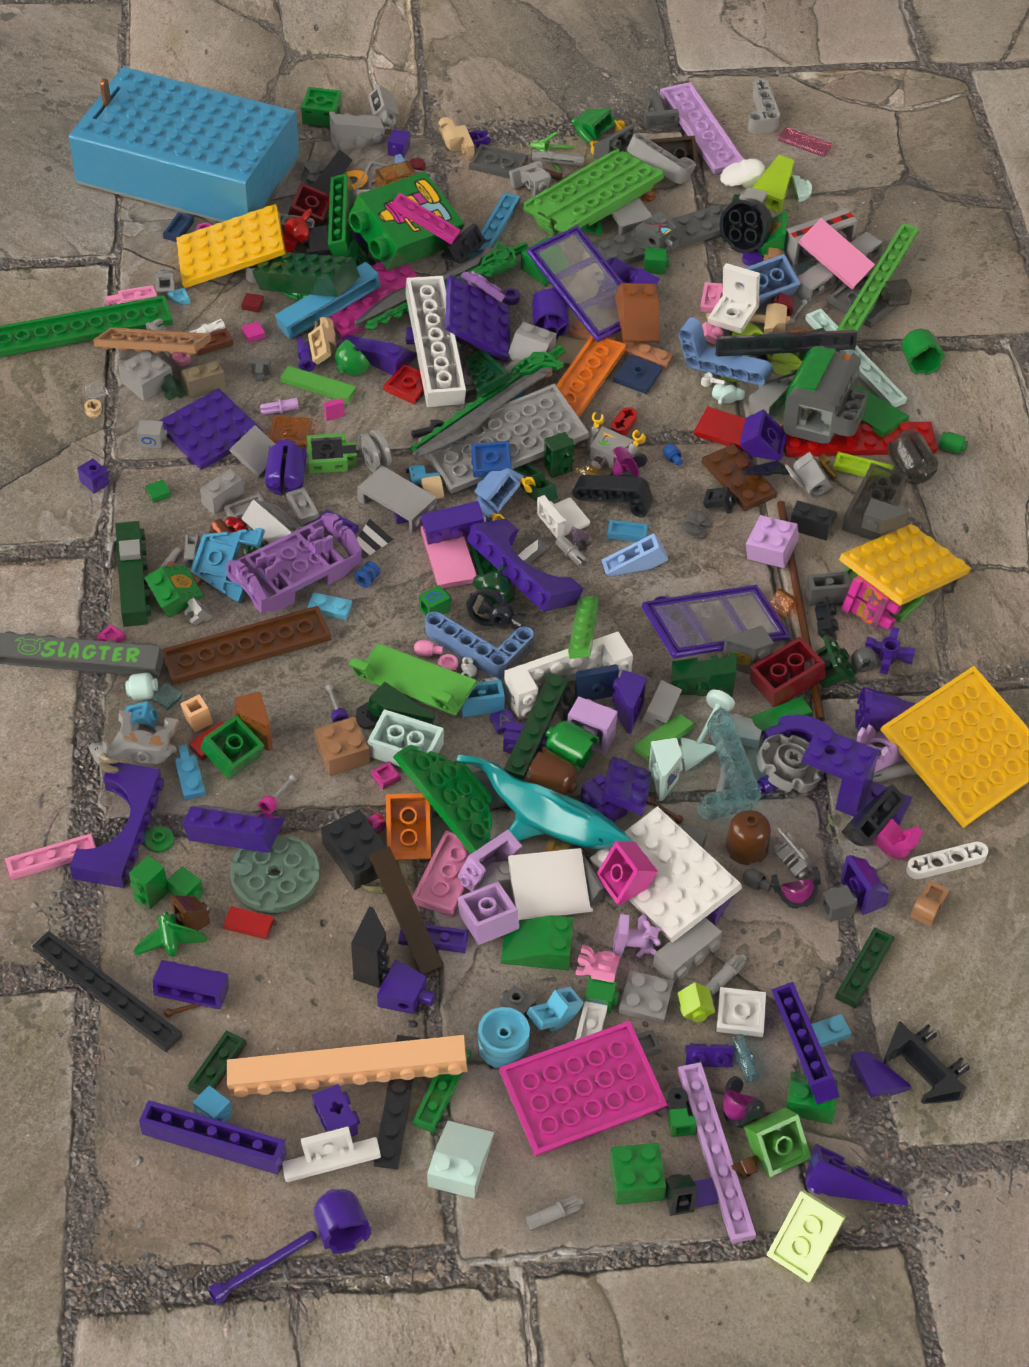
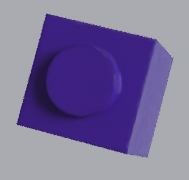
M393 129L387 141L389 156L395 157V155L401 154L403 158L405 157L410 147V132Z

